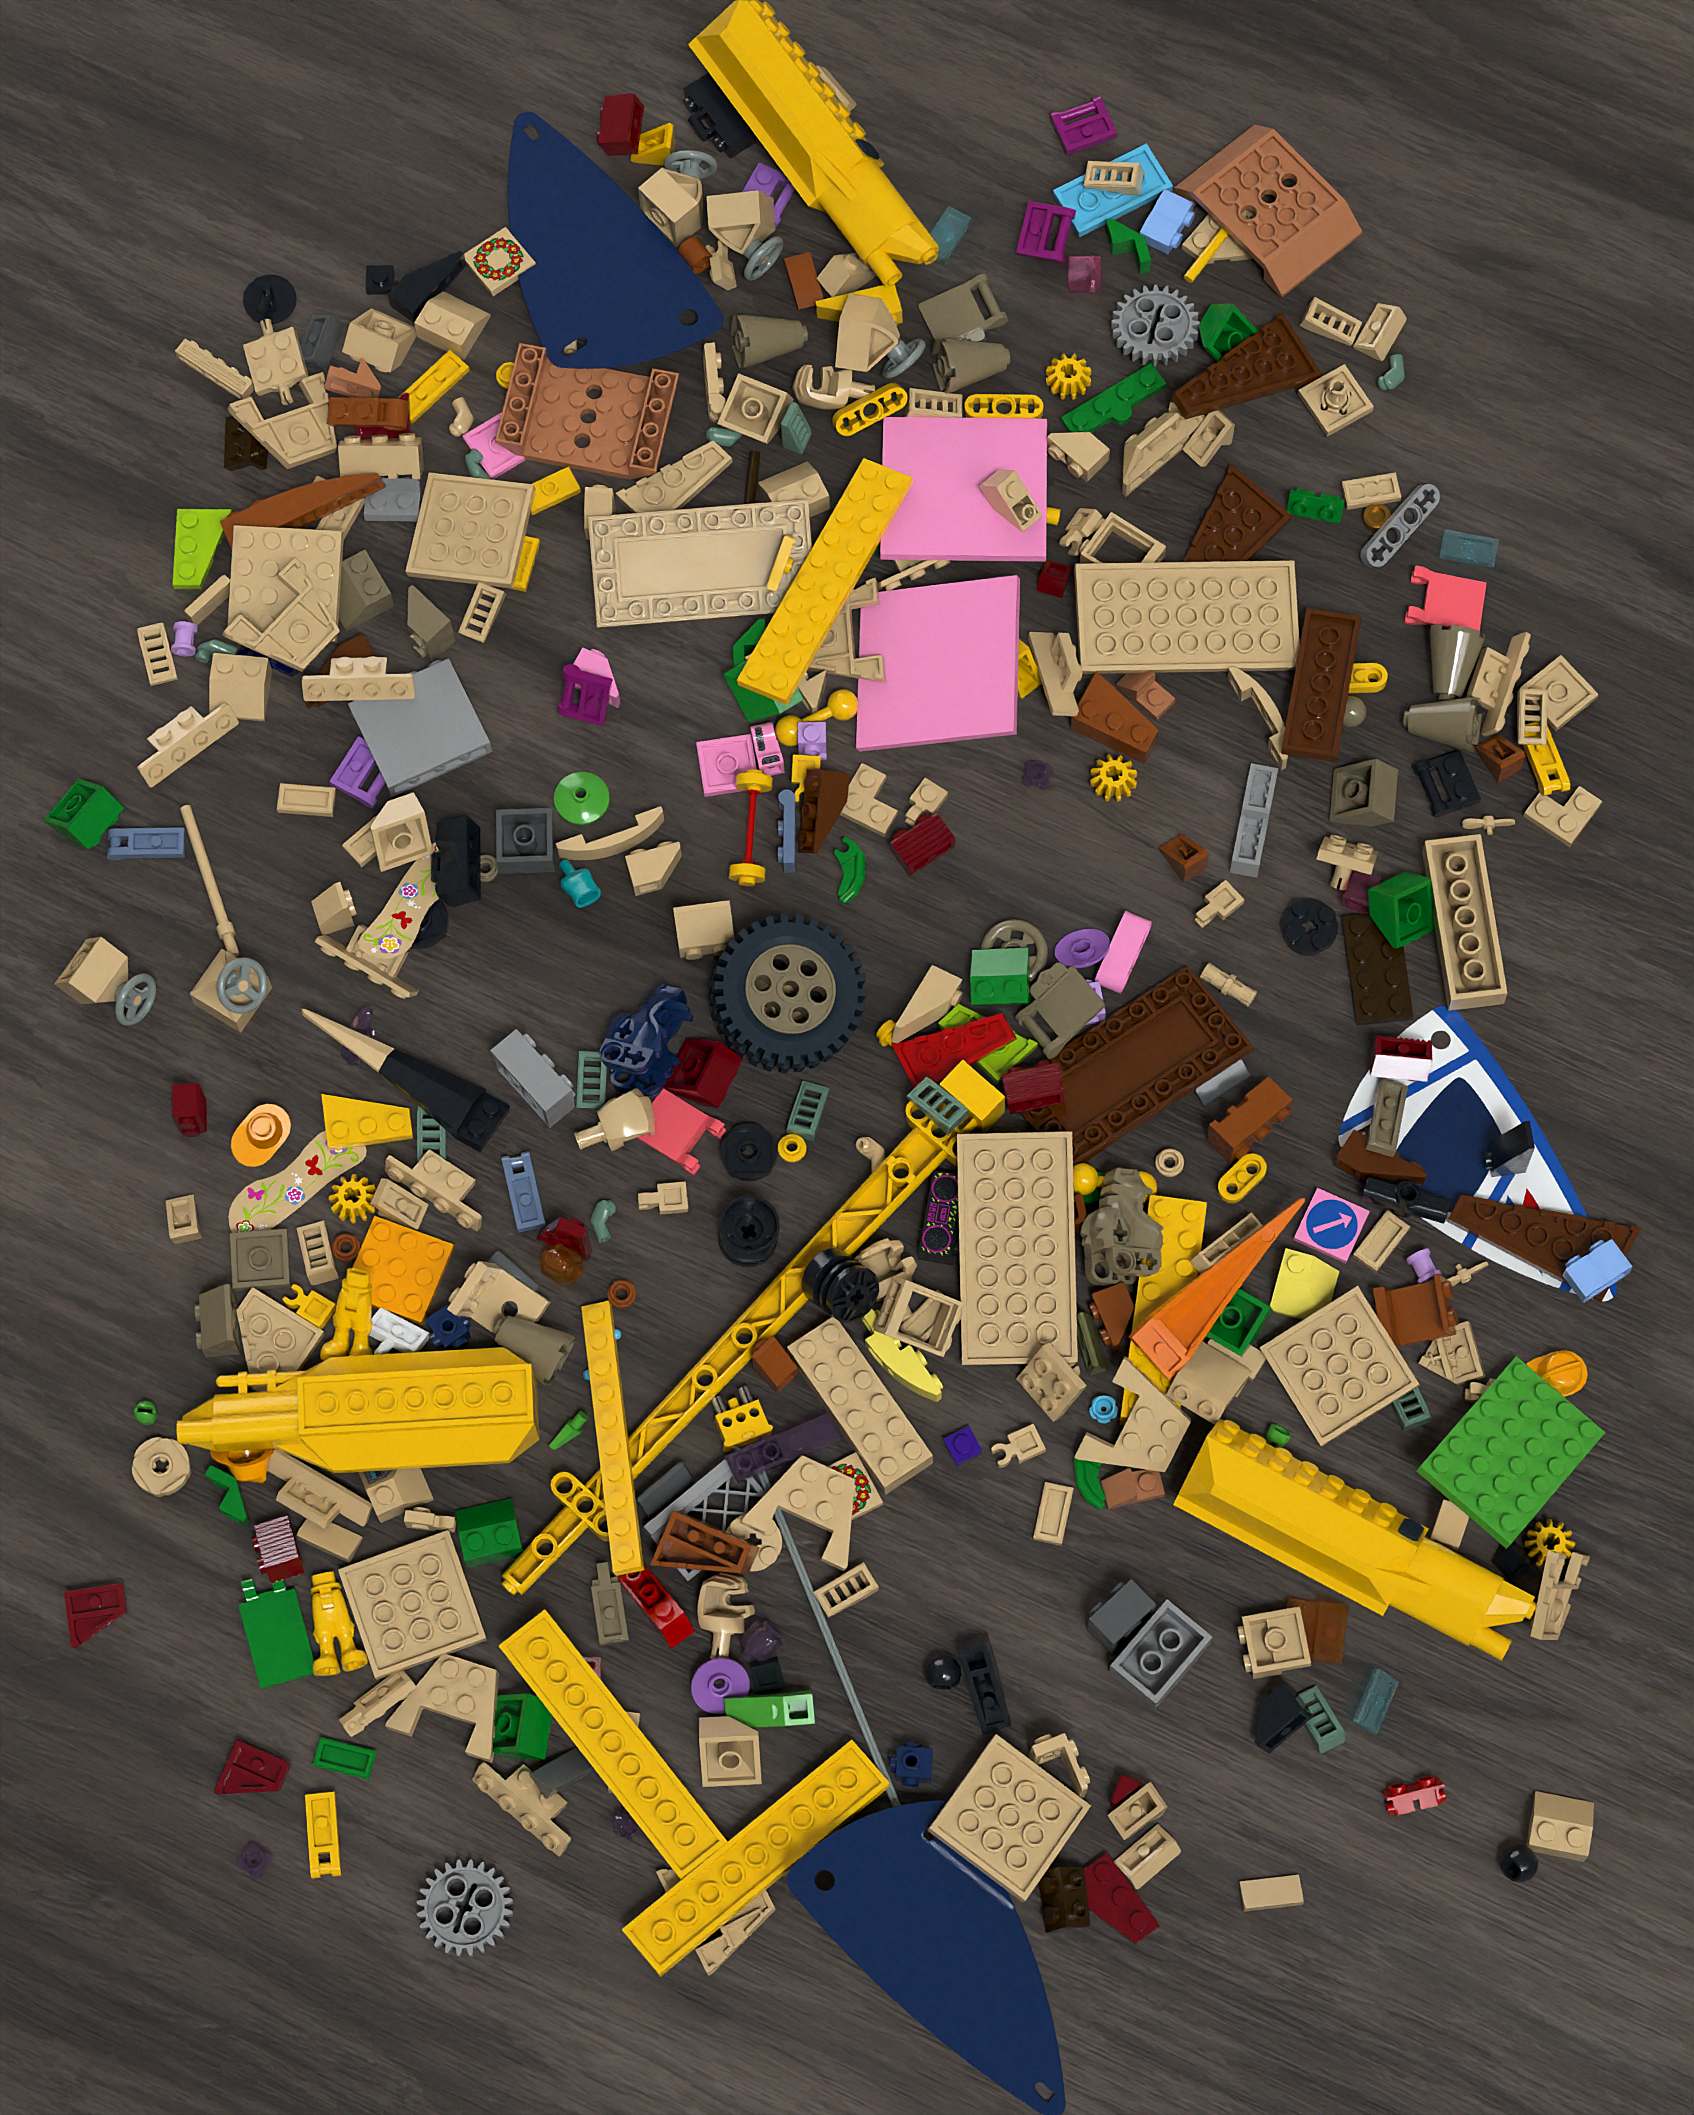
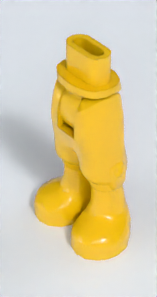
M355 1268L347 1269V1275L342 1280V1289L337 1300L335 1314L333 1315L335 1334L333 1339L325 1343L321 1349L320 1357L323 1361L330 1357L374 1355L368 1340V1335L373 1327L371 1319L372 1284L369 1283V1272ZM352 1328L354 1330V1341L349 1353V1332Z
M334 1572L313 1575L311 1577L313 1588L310 1590L314 1622L313 1636L320 1646V1658L313 1662L314 1675L331 1676L341 1672L334 1647V1637H337L340 1643L341 1663L344 1671L357 1670L367 1665L368 1658L366 1653L362 1650H357L354 1644L355 1624L350 1619L347 1605L341 1592V1585L336 1582Z

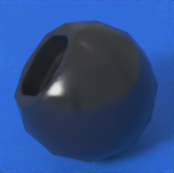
M948 1655L934 1657L927 1663L925 1669V1679L929 1686L935 1689L952 1690L960 1683L962 1677L961 1667L957 1660Z
M1514 1845L1507 1848L1501 1856L1500 1866L1508 1879L1516 1883H1523L1532 1879L1536 1874L1538 1859L1534 1851L1527 1846Z

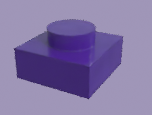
M969 1426L943 1439L956 1467L982 1454V1449Z

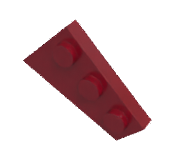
M562 1217L542 1228L536 1238L538 1241L588 1262L592 1254L587 1228H584L585 1224L575 1218H569V1220Z
M1108 1853L1084 1869L1089 1911L1105 1921L1107 1925L1135 1945L1160 1927Z

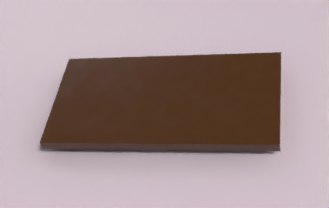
M1187 965L1066 1044L1053 1059L1046 1057L1040 1061L1058 1062L1066 1102L1064 1104L1048 1106L1047 1108L1043 1107L1041 1109L1037 1108L1036 1110L1020 1112V1114L1034 1132H1072L1074 1166L1088 1161L1253 1052L1254 1048Z

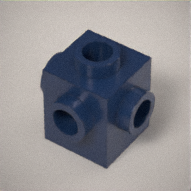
M448 1303L425 1320L432 1332L428 1336L438 1350L441 1347L445 1351L461 1350L468 1344V1339L471 1338L468 1330L471 1325L466 1317L456 1316L447 1310L450 1305Z
M907 1742L904 1743L903 1747H897V1755H891L890 1773H896V1781H902V1786L918 1787L919 1782L931 1783L933 1748H921L920 1743ZM910 1762L916 1764L914 1767L907 1766Z

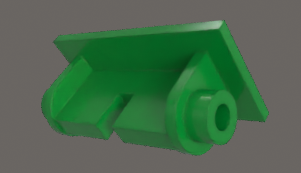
M1298 487L1296 490L1291 489L1287 506L1289 514L1340 524L1345 499H1341L1340 495L1334 496L1321 493L1320 497H1316V492L1302 490Z

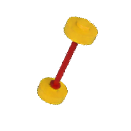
M754 769L736 775V788L746 791V794L750 795L745 860L741 861V864H733L729 867V879L738 882L741 886H754L755 883L764 882L766 874L764 867L755 865V862L752 861L756 798L760 795V792L772 790L773 778L763 774L761 770Z

